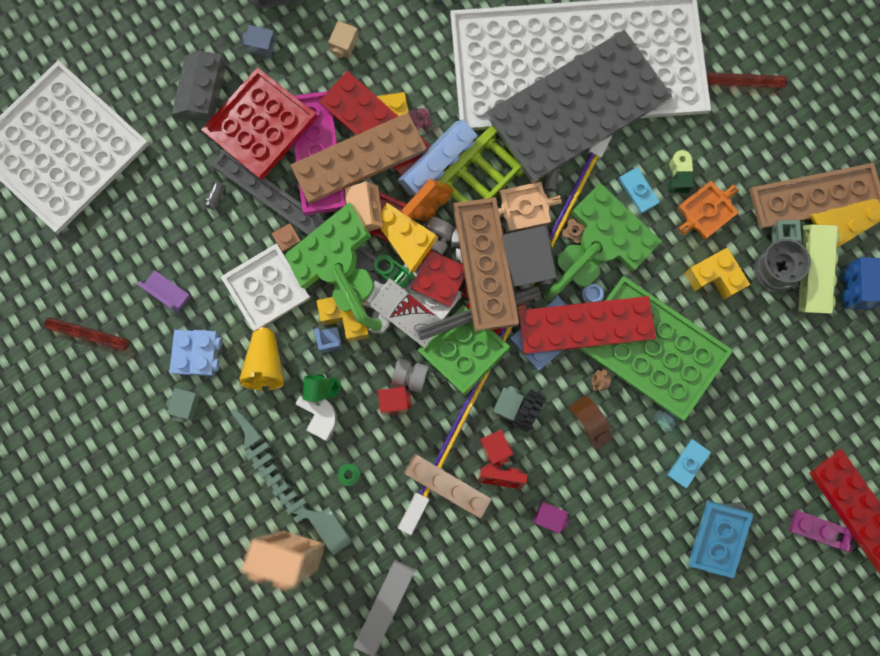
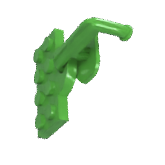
M599 183L570 213L585 227L581 235V245H569L558 256L557 264L564 274L550 289L544 292V298L549 302L554 301L556 296L571 280L580 287L589 286L600 275V263L611 262L615 258H618L633 272L662 241Z
M349 202L288 251L285 257L301 288L307 289L319 278L330 284H335L333 299L338 308L344 312L352 311L358 323L370 328L372 331H379L382 328L381 320L367 316L361 304L372 294L374 282L368 271L355 268L357 261L355 250L370 239L371 235L355 206Z

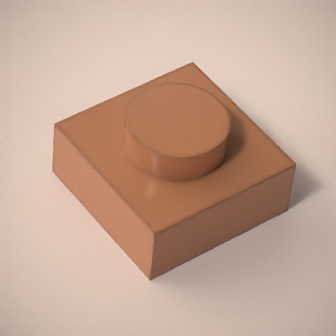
M290 223L271 233L282 253L287 252L301 242Z

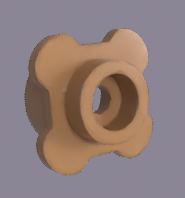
M570 219L562 235L564 238L574 241V243H580L585 227L577 223L575 219Z
M605 369L602 371L597 370L592 378L593 390L605 391L609 388L611 375Z

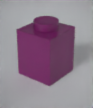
M540 502L533 523L560 534L561 530L565 531L568 525V512L545 502Z

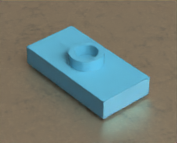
M638 167L619 177L618 180L640 214L660 203Z
M691 439L666 476L687 489L711 452Z

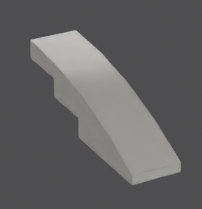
M394 560L353 646L354 648L370 656H375L415 572L414 569Z

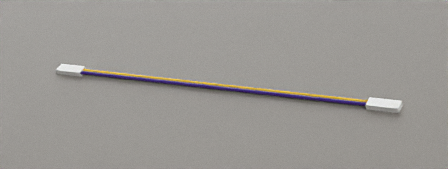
M613 135L589 149L588 153H590V156L550 233L552 248L597 159L603 156ZM516 305V309L519 310L521 307ZM513 326L504 327L500 332L499 337L503 341H506ZM490 371L471 389L433 464L438 468H442ZM423 485L418 493L415 492L398 529L412 535L429 501L427 499L430 492L429 488Z

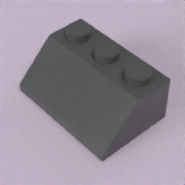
M198 51L185 56L172 116L209 122L215 115L226 63L221 54Z

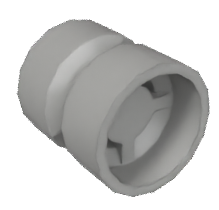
M431 217L426 229L439 238L430 250L443 256L447 248L446 241L451 240L455 228L442 219Z
M398 358L391 385L396 387L408 385L410 391L421 393L429 366L420 363L412 366L409 360Z

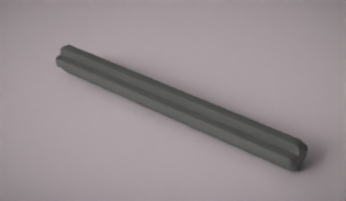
M535 285L514 293L516 305L538 298L541 295L539 287ZM471 309L419 328L418 335L420 339L424 340L473 322Z

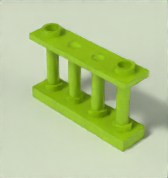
M492 125L437 180L453 188L454 192L450 196L457 202L468 201L453 187L452 182L457 177L464 179L484 199L495 198L500 190H503L516 176L521 177L525 173L519 163L496 142L497 131ZM486 148H491L512 168L505 177L482 157L481 153ZM471 163H477L498 183L491 192L467 172V167Z

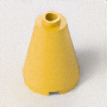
M258 328L252 334L239 378L242 387L262 390V386H269V390H275L284 386V375L275 333L269 328Z

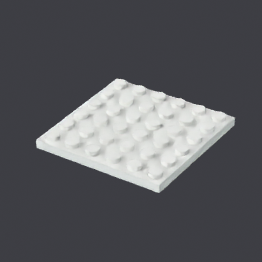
M58 60L0 115V181L55 233L59 234L149 143Z

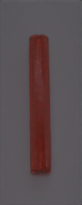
M706 73L708 85L785 88L788 82L786 76Z
M47 317L44 322V328L123 351H126L129 346L128 339L50 317Z

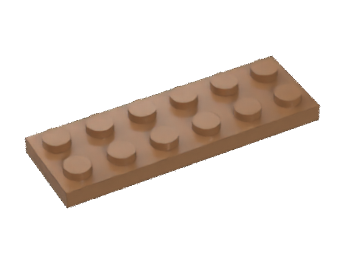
M407 112L290 165L308 204H311L426 152V147Z
M874 163L756 186L749 190L760 230L773 227L778 220H800V222L811 220L809 214L820 213L869 199H878L880 203V182Z
M496 197L453 203L452 207L474 332L518 326V314Z

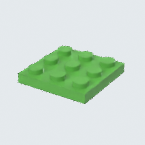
M463 305L454 315L469 309ZM473 322L435 335L426 347L421 346L418 352L465 396L511 348L491 329L474 332Z

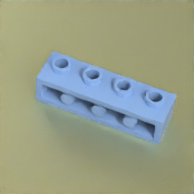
M464 119L456 121L397 181L411 196H415L430 178L436 181L440 179L445 173L444 169L448 165L452 166L460 158L458 155L463 150L467 151L475 143L473 140L478 135Z

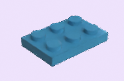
M707 500L688 562L689 566L734 579L753 514Z

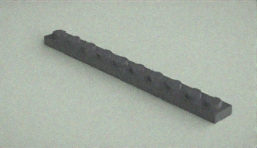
M225 149L222 150L211 164L215 170L307 236L325 222L316 214L304 216L301 203L266 178L261 181ZM361 246L355 250L357 256L355 268L368 271L373 281L385 285L386 282L375 273L374 262L376 257ZM383 262L378 266L381 271H388L390 269Z

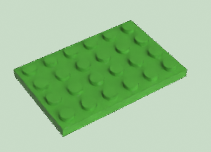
M623 276L605 301L649 296L656 339L580 348L579 350L684 422L733 350Z

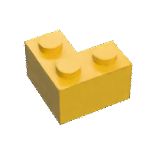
M728 247L692 266L684 273L694 291L714 282L724 300L750 285Z
M333 297L316 300L320 322L323 326L343 322L348 342L370 338L368 327L358 323L352 311L344 312L340 310Z

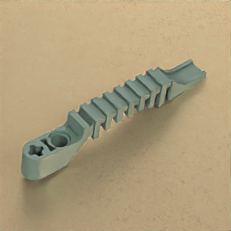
M233 410L231 414L242 426L245 434L243 449L247 453V459L254 462L252 465L256 470L260 471L259 475L261 478L266 479L267 486L274 489L272 491L273 494L280 497L281 500L279 502L287 507V513L299 514L293 518L296 523L308 518L333 555L350 545L353 541L331 507L326 508L322 512L309 510L305 506L308 503L306 498H302L298 502L294 501L299 496L297 491L286 494L285 491L291 488L290 484L285 482L280 486L279 482L285 479L282 474L272 475L279 469L277 464H272L268 468L265 466L275 459L273 454L268 453L263 458H259L260 455L272 448L271 444L265 442L254 450L252 447L263 441L264 438L240 411Z

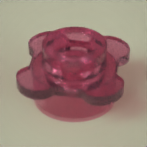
M418 108L410 111L409 115L417 130L421 127L429 128L432 121L429 120V110L427 108Z

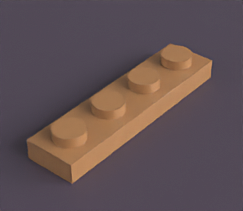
M414 454L403 473L480 519L491 501V498L417 454Z

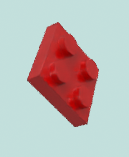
M430 250L411 286V290L450 308L465 278L463 265Z
M486 465V468L482 467L478 475L477 483L520 490L527 481V474H523L522 470L509 468L508 471L499 470L500 467L496 465Z

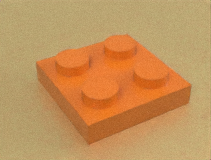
M430 178L402 209V212L410 218L422 221L430 220L431 217L436 215V210L449 201L450 195L454 190L450 185Z

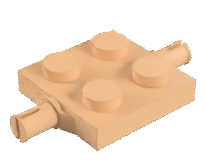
M541 182L504 189L499 192L502 204L501 208H498L499 217L503 216L509 233L544 226L551 223L549 206L561 204V197L558 195L547 198Z

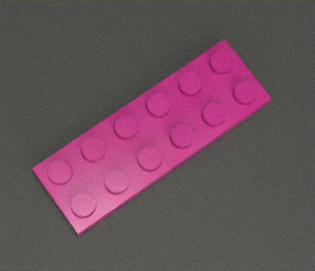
M328 91L294 96L318 116L294 144L296 162L337 144L333 115L319 104V101ZM300 187L304 216L339 211L346 205L344 189L308 204Z

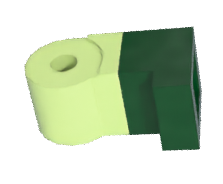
M680 150L675 153L669 164L670 169L673 171V179L667 185L668 193H689L694 187L692 157L689 152Z

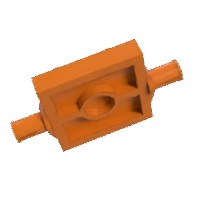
M712 180L677 207L687 221L678 228V231L683 230L681 234L685 235V233L693 228L706 240L739 213L730 200L739 191L738 188L733 190L736 186L732 185L724 192Z

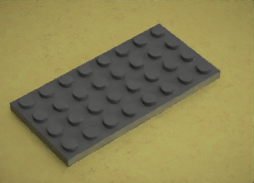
M623 30L486 111L485 115L533 184L669 101L672 95L628 33Z

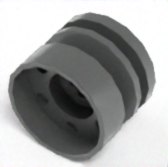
M780 239L773 242L756 260L754 276L758 284L765 290L773 293H783L790 290L807 275L811 266L810 255L801 243L792 239Z

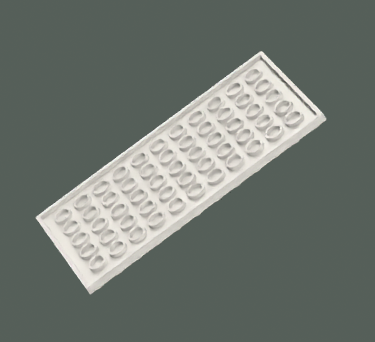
M596 0L450 11L459 120L464 119L473 130H486L492 125L485 115L486 111L623 30L628 33L672 95L669 101L641 118L708 114L711 111L697 0Z

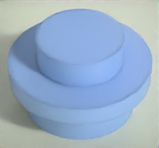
M590 284L583 289L582 298L586 303L602 301L604 291L599 285Z

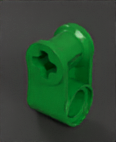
M387 255L379 256L374 262L375 273L385 282L390 278L402 289H405L408 283L416 278L410 270ZM386 262L390 265V269L388 271H381L378 268L379 264Z
M323 374L304 376L302 399L310 402H320L324 399L336 397L341 389V381L336 377L326 378Z

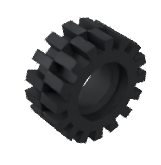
M530 389L512 425L528 433L539 415L546 397Z

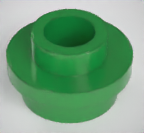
M344 464L340 467L338 479L343 485L352 486L359 481L360 471L355 465ZM348 470L353 473L351 479L345 478V472Z

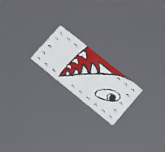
M390 278L370 304L372 308L424 348L433 337L421 340L418 335V329L441 320Z

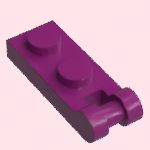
M794 510L789 532L848 553L852 552L853 546H851L854 537L846 527L799 510ZM838 533L844 535L842 542L836 541Z

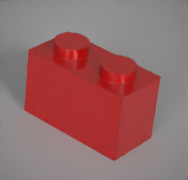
M405 387L378 390L380 413L382 416L408 413V408L412 407L411 394L406 392Z
M502 430L478 441L489 465L501 466L510 461L508 457L513 455Z

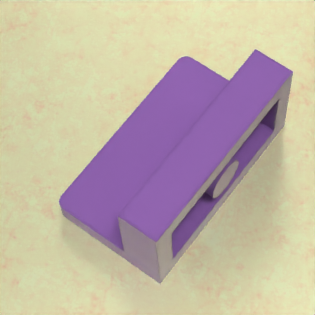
M155 270L145 283L141 281L137 283V285L177 313L191 297Z

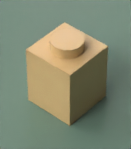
M338 21L328 42L330 52L336 57L349 59L359 38L358 29Z

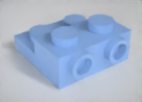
M174 330L169 373L215 377V372L219 371L220 366L217 353L218 350H221L222 338L219 337V333L205 330Z

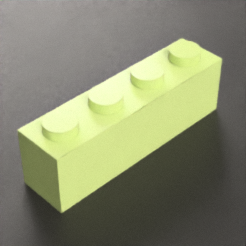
M803 226L802 245L810 255L811 266L807 275L800 281L799 312L832 313L835 307L836 300L833 294L837 283L835 265L838 263L836 245L840 238L839 231H837L838 226Z

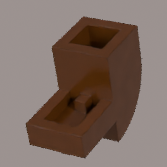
M585 395L568 407L575 422L585 432L590 445L595 450L613 439L608 421L588 396Z

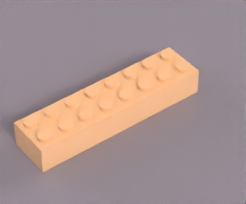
M286 531L252 539L242 571L249 573L248 578L263 582L264 579L274 581L273 585L275 587L289 590V587H295L318 570L326 544Z

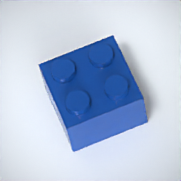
M860 257L842 267L840 272V279L843 282L841 301L844 303V309L870 310L880 306V258Z

